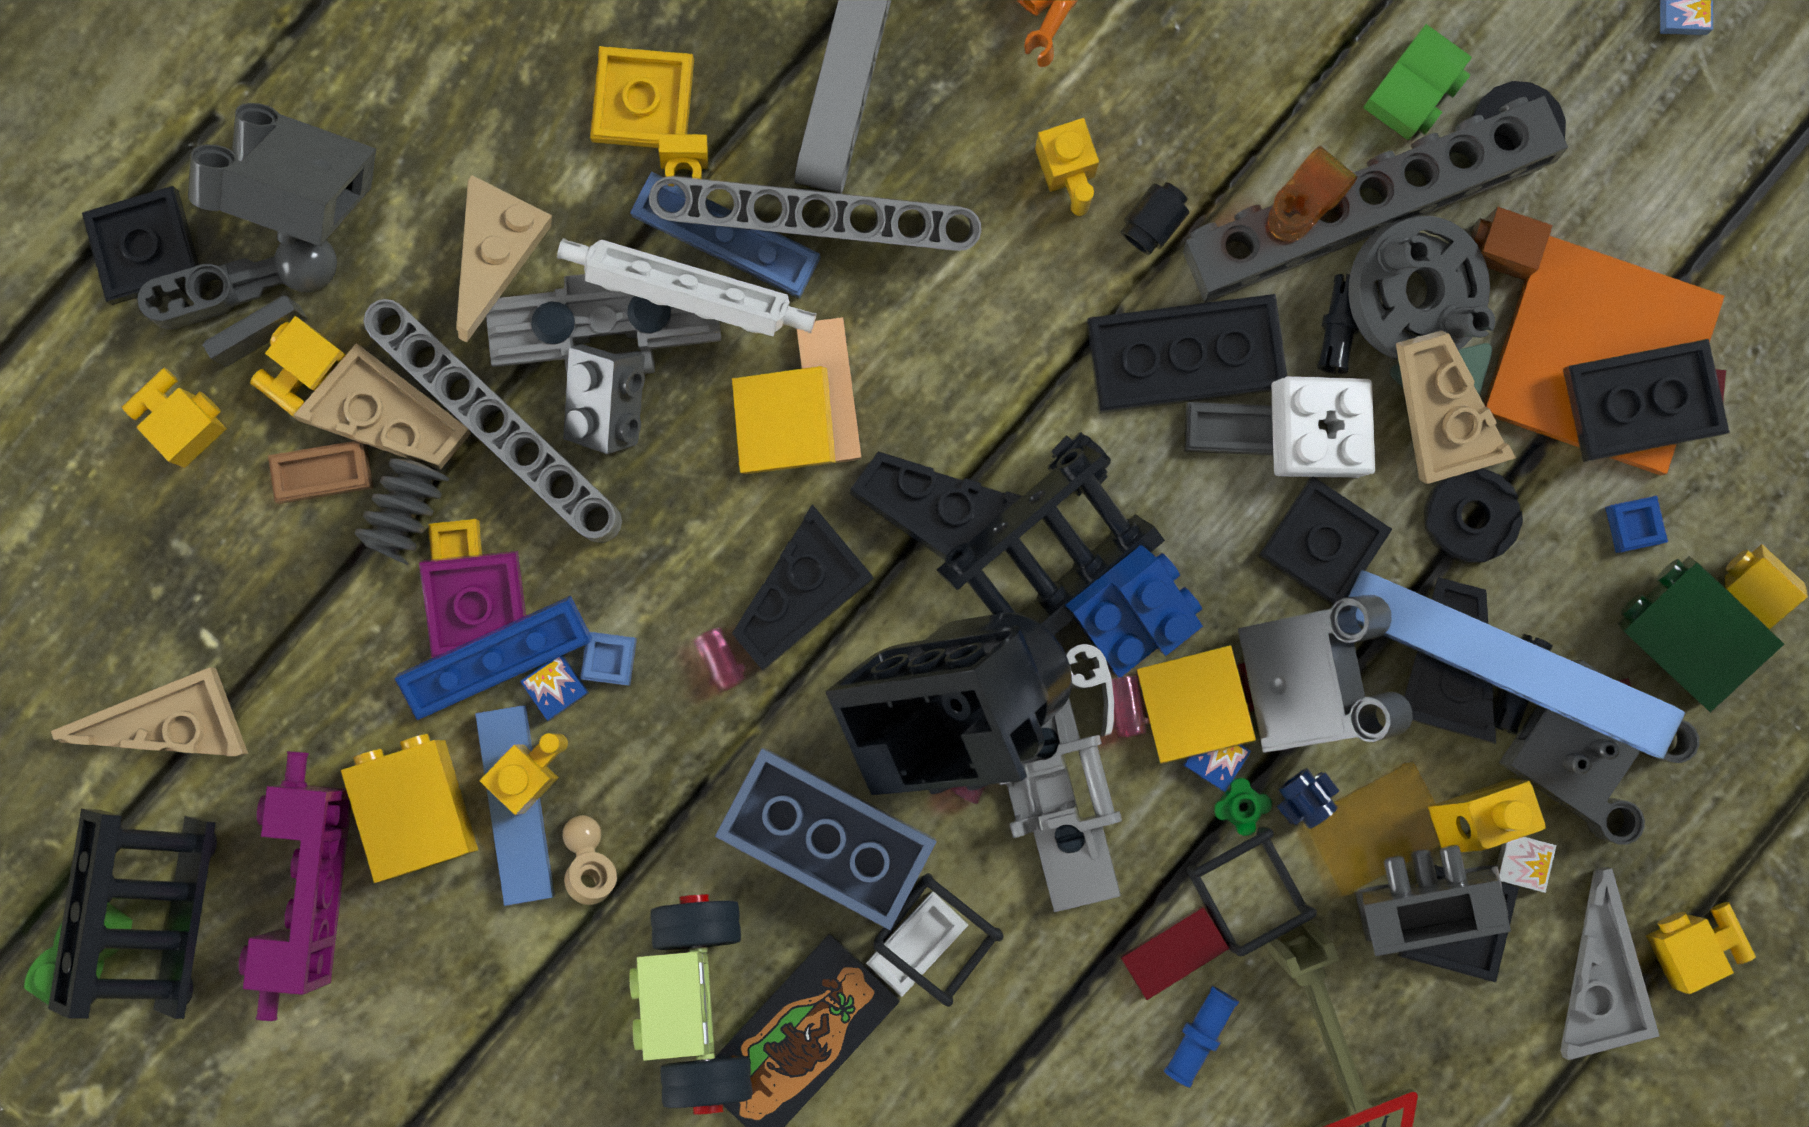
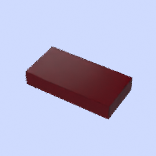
M1200 906L1119 957L1144 998L1149 1000L1229 950V947L1205 908Z

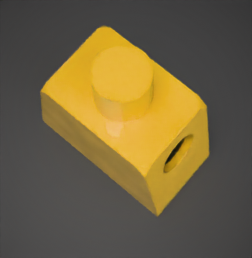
M1511 778L1428 806L1441 848L1457 845L1460 847L1461 852L1490 849L1546 829L1530 781ZM1461 816L1467 820L1470 826L1467 835L1462 830L1460 824Z

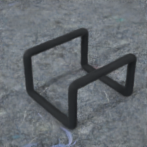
M1259 827L1256 831V836L1201 866L1189 865L1187 867L1190 879L1229 950L1241 957L1310 921L1317 915L1316 909L1306 905L1271 841L1274 835L1273 830L1266 827ZM1262 844L1301 914L1240 946L1233 938L1201 876Z
M927 873L910 892L891 930L883 927L874 939L873 947L881 956L939 1002L950 1007L953 1004L954 994L995 941H1002L1004 935L1000 928L992 926L934 880L930 873ZM927 887L988 934L945 992L883 944Z

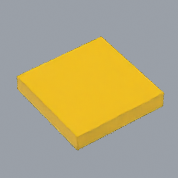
M599 46L590 133L592 143L659 148V134H687L694 68L693 54Z
M818 366L732 378L740 473L752 474L836 463L828 370L826 367Z
M1231 645L1137 669L1161 764L1256 741Z

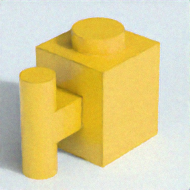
M1081 118L1038 132L1035 146L1049 191L1052 192L1066 187L1071 199V211L1077 216L1085 215L1089 210L1094 189L1087 180L1095 177L1099 165V159L1085 119Z
M296 316L290 323L285 322L275 330L270 339L271 346L265 352L267 356L283 367L282 371L274 378L264 369H260L253 375L250 381L254 387L293 417L305 402L295 394L299 388L305 384L308 388L315 391L346 355Z
M164 367L121 408L135 421L149 409L152 413L136 428L168 462L185 468L227 428L216 418L221 412L220 409L201 391L194 395L186 390L177 388L167 397L165 393L178 380Z
M1763 544L1752 553L1748 549L1742 551L1726 567L1728 572L1725 575L1726 590L1768 629H1771L1808 597L1805 583Z
M548 733L540 738L539 744L532 751L524 744H514L479 781L514 815L524 814L559 778L547 766L559 753L566 750L568 740L562 734Z
M1729 902L1718 904L1710 909L1718 924V927L1712 929L1706 918L1687 915L1686 912H1679L1658 922L1660 929L1646 935L1672 989L1692 994L1733 974L1734 972L1724 954V951L1730 949L1737 964H1744L1756 958Z

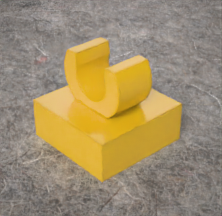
M659 134L661 169H665V177L675 176V173L680 169H688L692 172V178L702 179L701 169H708L707 135Z

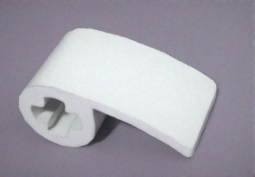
M1088 644L1077 645L1065 653L1069 664L1077 663L1074 656L1081 653L1084 660L1092 659L1094 661L1095 669L1089 671L1091 675L1089 680H1085L1082 674L1073 675L1072 673V687L1084 689L1099 684L1102 685L1104 709L1101 736L1110 735L1114 722V695L1106 658L1095 646Z

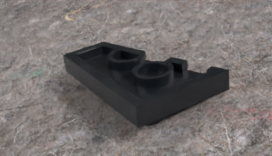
M879 451L851 487L849 493L944 560L952 549L960 544L968 543L1022 497V495L1009 491L1003 493L983 487L981 483L964 478L961 480L935 472L934 468Z
M813 504L804 516V520L793 538L781 553L778 562L765 583L762 584L732 632L733 636L763 671L874 580L872 574Z
M1440 577L1437 578L1432 600L1489 624L1487 593L1485 589ZM1417 651L1404 696L1412 709V721L1496 744L1493 684Z

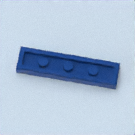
M568 596L400 672L395 677V681L415 718L419 720L591 642L592 636L572 597Z

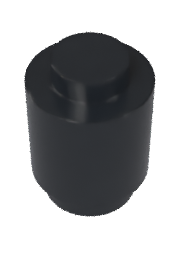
M1165 182L1163 186L1153 183L1125 217L1126 225L1120 233L1138 250L1146 255H1150L1155 248L1161 249L1188 216L1190 212L1184 205L1188 198L1171 183Z

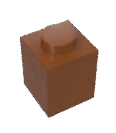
M1497 207L1485 219H1478L1471 237L1478 245L1487 268L1525 280L1539 269L1553 225Z

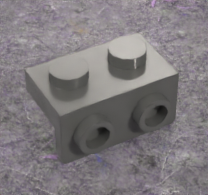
M583 344L569 347L563 439L606 454L635 446L638 443L641 430L642 389L645 382L644 354L632 352L618 356Z

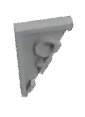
M1608 867L1596 869L1593 872L1561 1044L1562 1057L1567 1060L1659 1037L1612 868Z

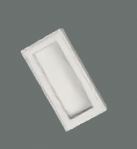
M932 891L883 944L923 975L964 931L968 923ZM877 951L866 962L901 997L915 983Z

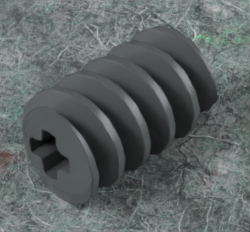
M407 458L406 460L390 459L389 466L398 474V477L382 476L380 482L390 493L389 495L373 494L372 500L382 510L381 512L365 511L363 517L373 528L372 530L356 529L355 535L365 546L409 565L399 554V551L416 550L417 545L407 535L409 532L424 533L426 528L416 519V516L433 515L434 511L424 500L425 498L440 499L442 493L432 483L434 480L449 481L450 478Z

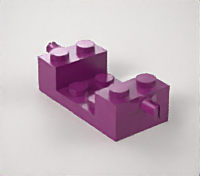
M287 751L285 779L282 780L281 785L267 786L266 795L260 797L257 806V822L259 825H262L261 837L301 840L300 849H295L290 867L291 877L296 879L294 899L291 898L288 901L285 910V927L290 930L277 929L249 938L248 945H244L239 958V973L244 975L243 989L259 991L257 1016L255 1019L260 1021L278 1020L277 1013L280 993L304 995L331 983L351 803L346 789L307 785L305 775L309 753Z

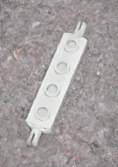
M563 238L558 248V259H564L585 266V281L600 285L610 291H620L641 297L657 305H668L695 313L704 319H715L739 326L748 332L762 333L773 337L777 330L782 328L783 325H787L811 333L817 313L789 306L790 302L787 294L612 242L600 240L588 247Z

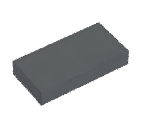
M283 295L204 341L205 343L202 345L210 359L228 367L269 343L275 330L283 323H290L295 316L302 321H306L308 318L299 304L288 296Z
M1188 402L1186 404L1184 452L1273 455L1272 406Z

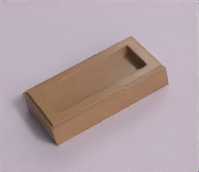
M358 441L268 455L274 501L278 504L373 489L367 444Z

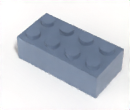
M762 748L715 835L718 839L891 930L937 842L934 837L766 748Z

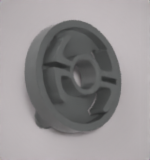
M1417 216L1396 220L1374 232L1359 250L1349 279L1350 308L1361 334L1382 354L1398 360L1396 343L1416 338V336L1403 331L1404 328L1420 336L1437 331L1449 333L1458 351L1472 337H1485L1489 335L1486 330L1492 331L1494 329L1495 316L1492 310L1488 308L1490 282L1485 259L1472 237L1458 225L1434 216ZM1420 231H1425V232H1427V233H1429V234H1433V235L1439 236V237H1441V238L1447 240L1449 243L1447 244L1446 242H1444V241H1442V240H1440V239H1438V238H1436V237L1428 236L1426 233H1422V232H1420ZM1413 272L1420 274L1427 286L1426 298L1417 308L1409 302L1406 294V284ZM1376 280L1378 281L1379 292L1383 301L1382 305L1378 296L1377 283H1374Z

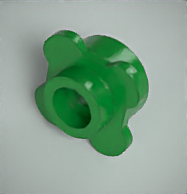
M1236 778L1230 783V788L1222 795L1221 800L1215 803L1214 813L1218 819L1228 820L1235 825L1238 834L1249 836L1255 832L1256 822L1262 814L1270 812L1272 801L1268 795L1258 794L1254 791L1247 779ZM1245 802L1247 804V809L1245 811H1240L1239 805Z

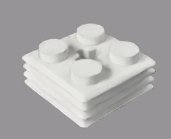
M1287 376L1272 383L1274 474L1276 476L1359 478L1375 472L1373 390L1370 379ZM1320 420L1327 424L1328 434L1326 430L1319 429L1318 422Z

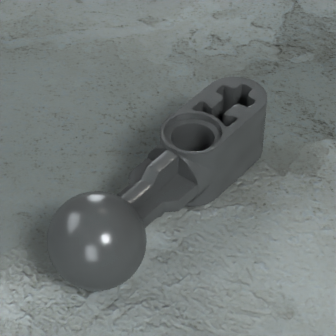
M297 238L296 243L292 245L280 243L274 257L258 262L243 258L218 266L202 264L151 279L139 290L138 306L142 313L157 326L168 330L178 329L227 314L237 305L259 299L264 289L281 284L304 293L321 290L331 282L336 273V253L327 240L321 246H317ZM212 280L223 281V292L218 298L214 300L202 299L201 293L206 283ZM168 295L173 301L168 303L169 311L162 313L158 307L163 305L162 297ZM190 297L194 305L190 306L185 299Z

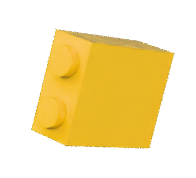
M428 734L412 737L400 742L401 751L384 756L382 749L369 751L353 757L355 766L341 770L374 883L386 881L478 851L445 740L430 741Z

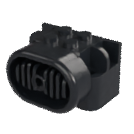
M998 613L952 621L941 626L925 640L885 648L870 656L825 692L871 795L929 790L930 794H938L955 787L966 786L967 790L973 791L989 784L1022 781L1027 775L1021 761L1033 758L1043 748L1044 737L1041 727L1066 704L1072 688V673L1062 646L1044 626L1020 614Z

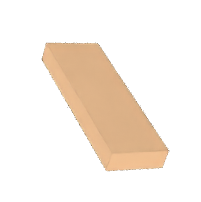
M843 317L815 321L811 333L797 329L802 369L823 366L828 370L836 463L862 460Z

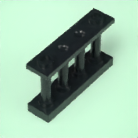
M1083 444L1080 448H1075L1065 453L1059 459L1057 467L972 540L952 549L946 556L945 563L936 570L956 590H959L964 584L968 583L992 614L1015 613L1029 617L1044 626L1054 636L1074 619L1065 606L1067 603L1140 545L1152 552L1165 540L1155 526L1135 514L1130 519L1125 518L1094 476L1108 462L1103 455ZM1078 487L1111 530L1109 537L1094 550H1089L1057 508V505ZM1041 519L1074 561L1073 568L1058 581L1054 582L1020 539L1024 533ZM1003 551L1007 553L1038 593L1036 600L1019 613L1014 611L982 570Z
M81 808L48 1009L68 1019H89L91 1004L96 999H155L153 1010L174 1019H184L186 1005L190 1002L193 995L191 974L209 862L217 846V837L214 832L216 822L184 816L182 833L123 829L121 815L103 810ZM120 849L179 852L174 881L114 878L112 873L115 854ZM112 899L171 901L166 930L106 928L104 921L107 903ZM104 949L163 950L158 979H98L96 970L99 954Z

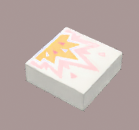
M1526 837L1501 844L1497 861L1501 881L1546 893L1556 845Z

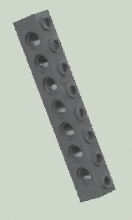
M1542 96L1528 102L1527 97L1515 99L1499 109L1500 114L1485 120L1482 115L1473 116L1459 123L1455 127L1456 131L1440 138L1438 133L1426 135L1412 143L1411 150L1395 156L1393 151L1384 152L1370 159L1366 163L1368 167L1354 173H1350L1349 169L1337 171L1323 179L1322 186L1306 191L1305 187L1295 188L1281 195L1278 198L1279 203L1265 209H1262L1261 205H1254L1238 212L1234 216L1235 221L1220 227L1216 223H1209L1195 229L1190 233L1191 239L1186 240L1183 254L1204 303L1211 302L1367 239L1378 229L1393 221L1424 216L1557 162L1567 150L1568 145L1546 97ZM1504 135L1510 138L1514 144V150L1507 151L1499 148L1494 141V136ZM1461 153L1465 155L1470 162V168L1461 169L1454 166L1450 161L1449 154ZM1413 170L1421 173L1426 180V185L1416 187L1409 184L1405 179L1404 172ZM1365 188L1376 190L1382 197V203L1370 205L1364 202L1359 191ZM1320 206L1331 207L1337 213L1338 221L1333 223L1321 221L1316 216L1315 209ZM1275 224H1285L1292 229L1294 238L1289 241H1280L1272 235L1270 227ZM1234 241L1242 242L1249 248L1250 256L1244 259H1235L1227 253L1225 246Z

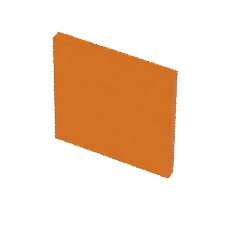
M1549 235L1539 269L1524 281L1484 405L1490 409L1494 418L1580 448L1563 368L1570 365L1709 339L1710 342L1725 296ZM1677 444L1608 458L1662 476L1668 473Z

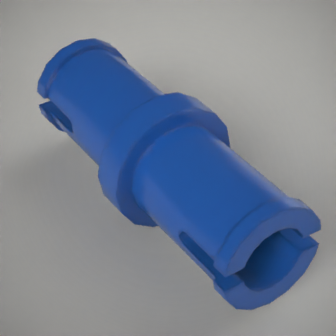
M1212 986L1209 995L1193 1022H1186L1182 1032L1185 1036L1169 1065L1165 1067L1164 1073L1180 1084L1191 1088L1195 1076L1201 1069L1210 1051H1217L1221 1044L1218 1037L1235 1006L1237 1007L1239 1001L1221 989Z

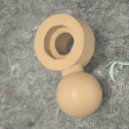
M575 816L565 824L562 833L565 846L570 851L576 853V858L565 873L564 883L568 894L574 900L582 904L593 905L602 902L615 887L617 873L610 859L595 852V848L601 840L599 824L589 816ZM588 875L592 877L595 881V887H586L581 881V876Z

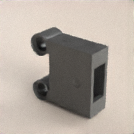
M242 104L235 111L232 150L210 144L197 146L192 150L188 198L193 205L201 209L220 210L278 231L277 240L284 245H292L296 243L298 238L321 246L371 189L376 148L281 115L274 108L264 104Z
M1362 595L1343 598L1336 601L1331 609L1238 628L1263 753L1355 737L1366 742H1376L1403 734L1410 727L1413 719L1412 709L1404 696L1396 692H1385L1365 697L1354 642L1376 639L1388 631L1392 621L1391 610L1381 597ZM1358 608L1364 615L1363 629L1358 626L1356 621V611ZM1378 707L1385 714L1386 723L1384 727L1378 722L1376 717Z
M1571 660L1593 671L1603 674L1583 660ZM1537 705L1499 763L1523 780L1530 781L1532 786L1586 821L1590 832L1597 838L1618 845H1627L1635 842L1643 833L1645 818L1642 811L1631 802L1609 798L1640 753V750ZM1682 720L1676 732V747L1671 752L1666 753L1664 759L1647 755L1657 761L1671 763L1686 762L1697 753L1699 748L1697 730L1689 722ZM1619 808L1624 816V823L1617 832L1611 833L1607 827V817L1612 810Z
M1457 845L1442 847L1439 851L1445 878L1437 879L1431 851L1428 849L1417 850L1411 854L1417 883L1410 885L1404 858L1402 856L1386 858L1384 866L1388 884L1372 886L1355 892L1365 940L1372 941L1375 956L1511 932L1498 866L1486 865L1465 869L1460 847Z

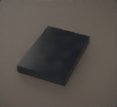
M1709 339L1580 363L1563 368L1583 462L1730 433Z

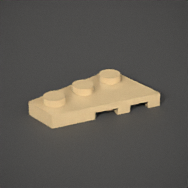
M1437 331L1396 343L1420 481L1429 484L1516 459L1509 444L1503 441L1495 424L1497 422L1489 408L1485 407L1475 389V381L1449 333Z
M357 343L294 414L297 421L439 470L443 468L471 434L464 424Z

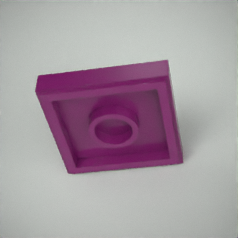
M518 551L423 560L419 562L432 658L526 616Z

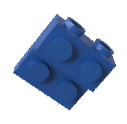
M1142 545L1065 605L1093 646L1103 653L1109 669L1119 679L1156 649L1166 657L1203 627L1196 616L1202 610L1200 603L1186 587L1179 590L1174 583V580L1180 576L1177 568L1165 554L1161 553L1156 557Z

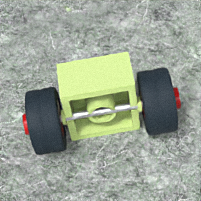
M709 894L681 896L679 897V904L659 906L651 909L653 948L658 950L689 949V952L637 957V968L630 969L632 999H639L641 1018L633 1020L635 1050L643 1051V1061L696 1056L697 1060L668 1063L661 1066L662 1103L664 1107H693V1115L724 1112L723 1104L744 1102L752 1099L751 1066L749 1058L745 1057L714 1059L708 953L706 952H708L707 947L731 945L741 941L738 902L709 901Z

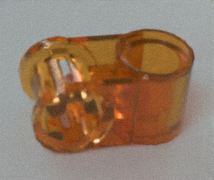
M1318 146L1304 160L1293 177L1279 190L1274 198L1273 207L1268 216L1270 231L1276 238L1282 241L1293 242L1300 240L1327 211L1332 210L1352 188L1358 176L1322 146ZM1294 209L1301 213V215L1296 213L1291 218L1284 214V212L1290 213Z

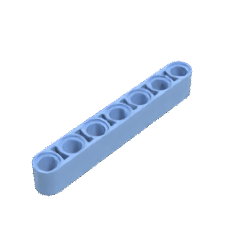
M1361 570L1350 592L1349 597L1376 595L1388 604L1391 610L1392 621L1388 631L1383 636L1656 758L1664 759L1685 715L1684 711L1660 699L1367 571ZM1358 608L1356 611L1357 624L1364 626V615Z

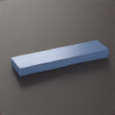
M651 171L630 212L633 218L794 297L801 298L821 258L819 253L772 231L662 219L653 212L649 202V194L656 181L664 177ZM666 184L659 191L658 199L662 208L670 212H677L682 209L686 199L685 193L678 185L672 187ZM706 199V206L714 216L724 217L730 214L731 210Z
M522 705L475 713L484 775L514 744H524L530 751L533 750L526 706ZM487 789L504 906L555 897L540 798L526 813L514 815Z

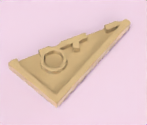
M473 175L468 179L456 325L458 338L465 342L470 339L551 228L552 215Z
M213 667L206 668L51 731L53 739L59 740L61 743L235 757L248 754L217 669Z

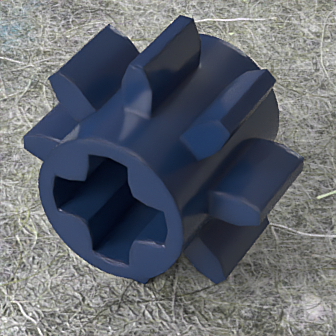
M1305 768L1287 780L1278 789L1285 800L1278 804L1277 807L1288 822L1294 824V826L1303 821L1307 828L1311 829L1326 820L1338 808L1331 797L1340 790L1326 772H1320L1314 777L1310 770Z

